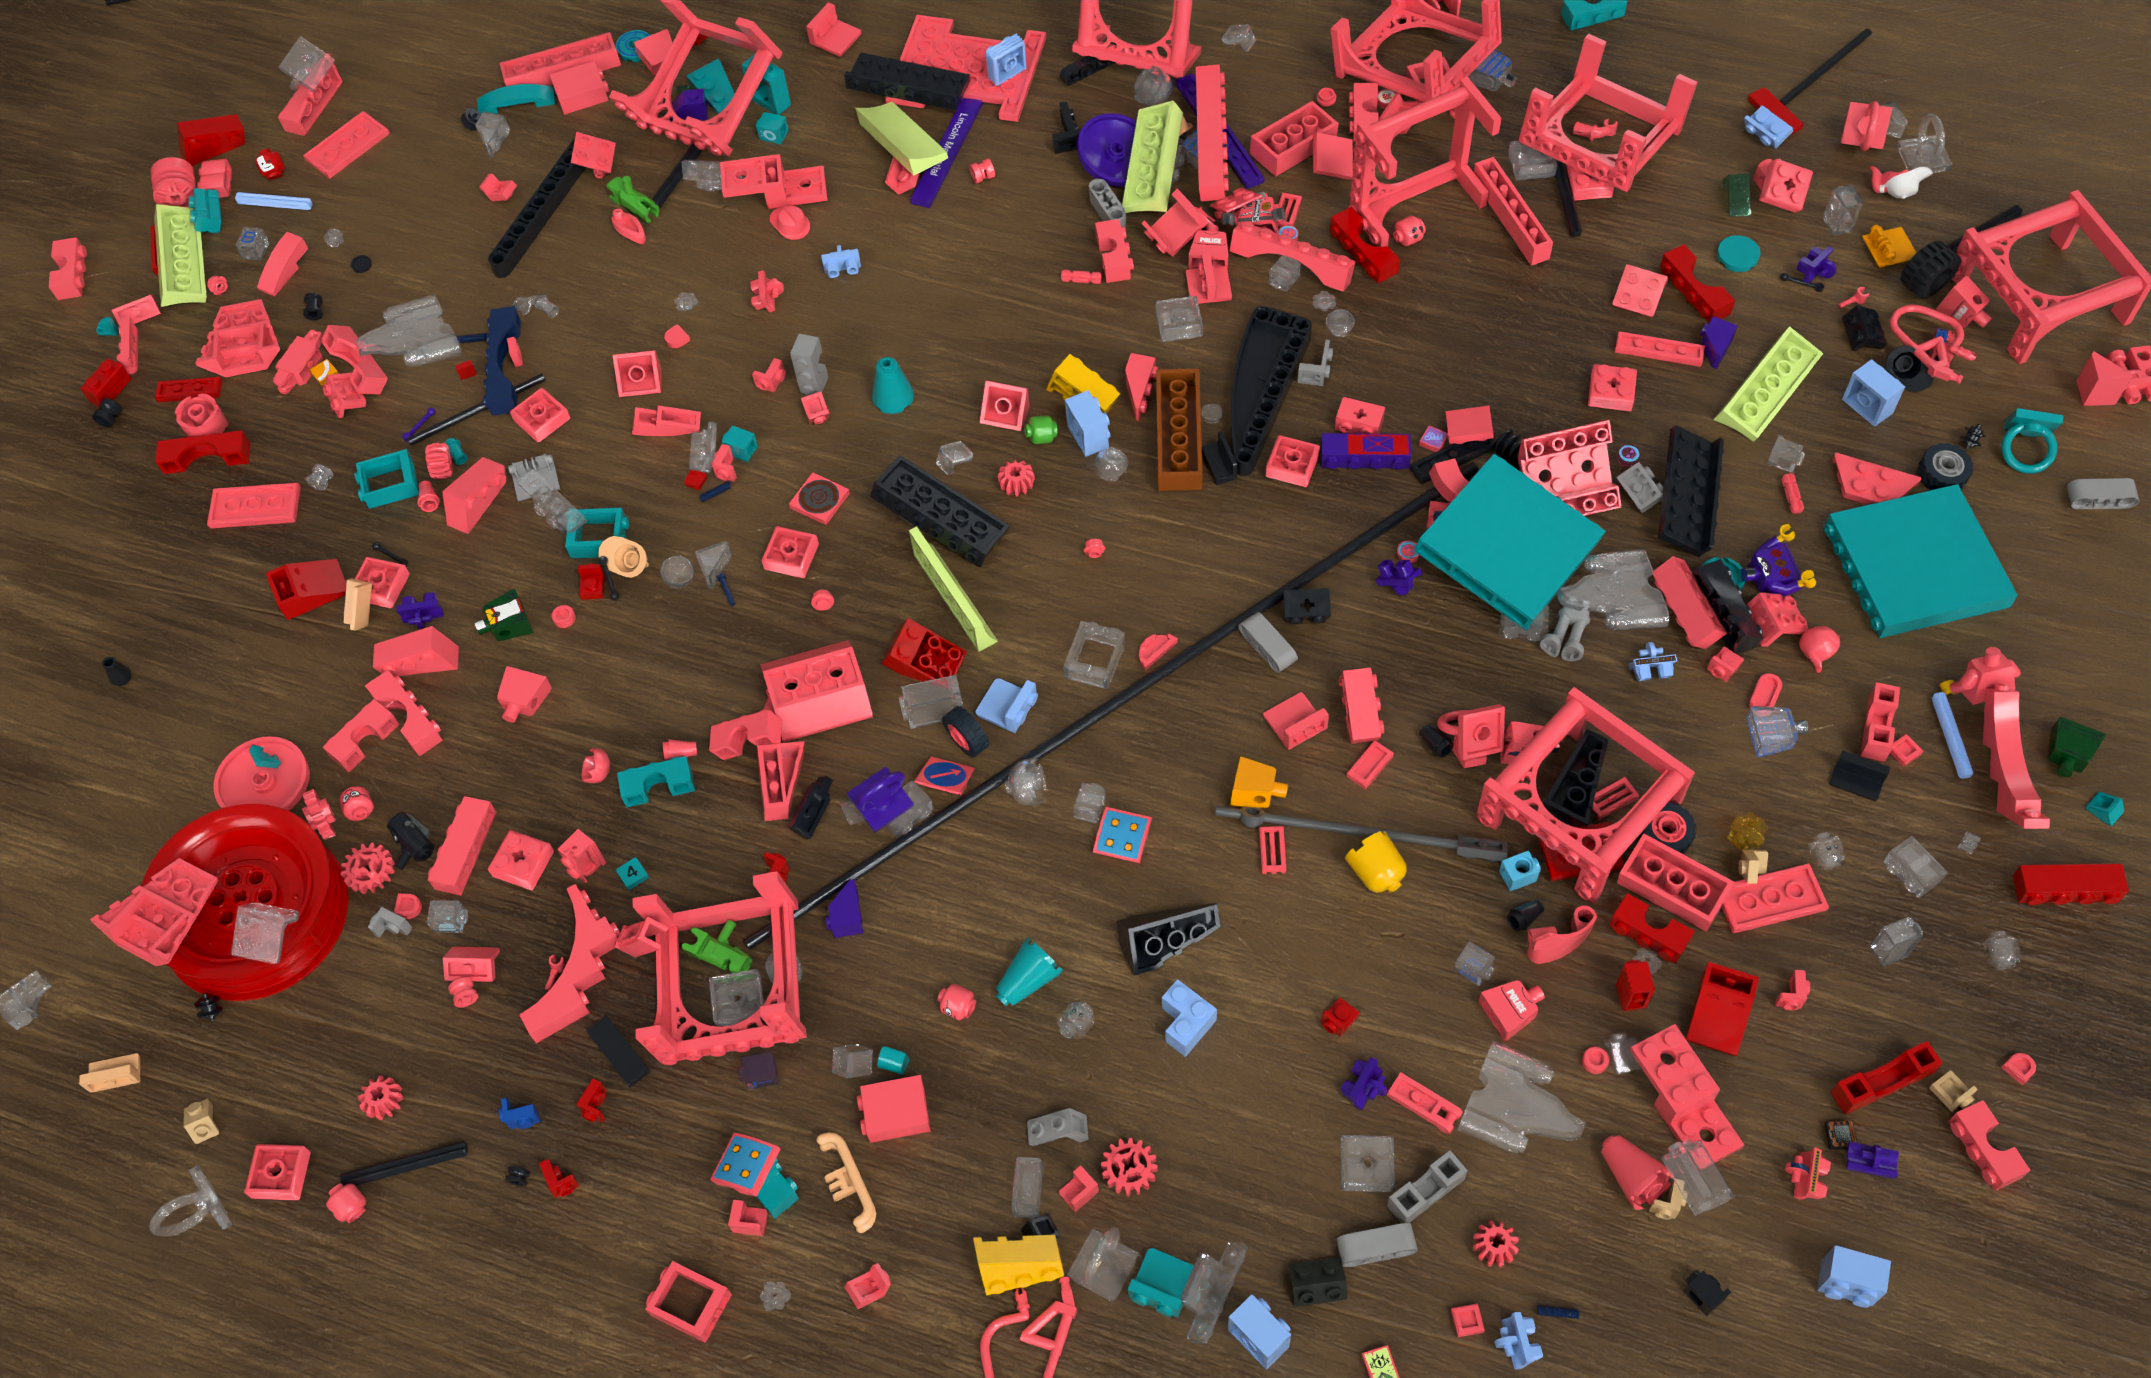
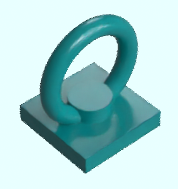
M2017 408L2004 420L2003 429H2009L2001 443V452L2006 463L2014 470L2025 474L2038 473L2047 469L2057 455V441L2053 432L2063 424L2064 415ZM2021 432L2022 435L2029 437H2044L2047 442L2048 452L2041 462L2034 465H2026L2015 459L2011 452V442L2018 433Z

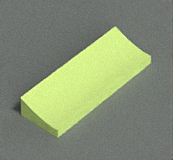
M892 101L877 107L855 108L860 125L913 176L948 159L947 152Z
M1174 101L1146 107L1138 111L1122 203L1126 213L1135 211L1167 212L1183 112Z
M156 204L154 224L161 307L188 302L206 303L201 232L194 230V223H190V210H193L192 208Z
M1789 326L1778 337L1713 420L1737 430L1754 442L1823 353Z
M917 527L909 530L915 558L978 652L997 643L998 640L935 547L926 541Z

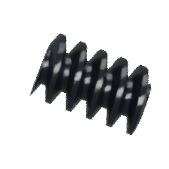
M1509 429L1499 436L1493 445V449L1498 455H1501L1502 459L1507 460L1508 464L1520 471L1518 462L1521 446L1520 436L1516 434L1511 437L1514 431Z

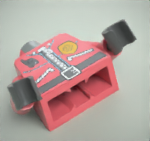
M1258 192V194L1262 195L1261 198L1243 205L1235 213H1222V225H1238L1241 221L1250 222L1254 226L1267 228L1278 234L1277 221L1286 220V213L1284 208L1274 204L1272 197H1268L1265 192Z

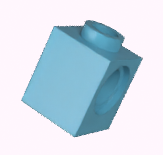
M1526 851L1502 860L1499 872L1509 891H1513L1536 882L1540 872V865L1535 857L1532 858L1530 852ZM1516 868H1523L1527 872L1521 873Z

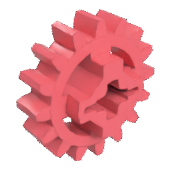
M314 789L303 793L304 802L307 806L302 808V811L313 830L318 829L324 840L335 836L332 822L336 821V818L327 799L320 800L319 795Z
M371 843L369 848L361 844L360 850L353 848L352 852L354 854L352 856H345L348 860L347 863H341L344 869L341 872V876L345 879L346 885L351 887L354 892L360 890L362 894H365L367 889L375 893V887L377 886L383 889V882L391 881L388 875L395 873L392 867L395 865V861L392 859L391 853L385 850L381 844L376 847L374 843ZM366 865L370 868V872L365 867Z
M1129 1138L1128 1144H1124L1122 1139H1119L1118 1147L1111 1144L1109 1145L1111 1153L1104 1152L1103 1154L1106 1161L1101 1162V1169L1106 1171L1102 1173L1103 1179H1109L1107 1182L1109 1188L1114 1185L1116 1186L1117 1194L1125 1190L1126 1196L1129 1197L1131 1191L1135 1190V1193L1140 1195L1141 1187L1148 1190V1181L1155 1182L1153 1172H1158V1166L1152 1163L1156 1162V1155H1149L1151 1153L1150 1146L1142 1148V1140H1139L1137 1144H1133L1132 1138ZM1141 1156L1144 1158L1147 1168L1140 1163ZM1133 1162L1134 1168L1130 1167L1125 1173V1166L1128 1167ZM1112 1166L1119 1171L1118 1178L1114 1175Z

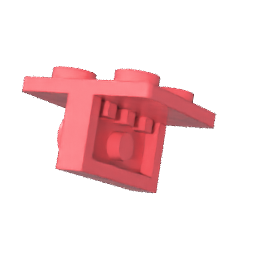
M1202 254V263H1198V269L1186 270L1190 303L1193 305L1232 300L1227 266L1213 267L1211 255Z

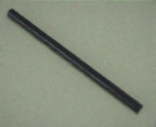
M1869 28L1865 29L1779 101L1786 106L1872 34V31Z
M541 373L514 386V389L519 394L546 380ZM481 402L408 437L407 440L412 446L488 409V407L486 408L484 402Z

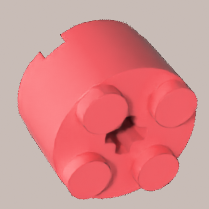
M197 394L199 397L194 398L189 396L178 404L175 410L176 421L187 437L223 433L228 426L226 416L215 399L210 395Z

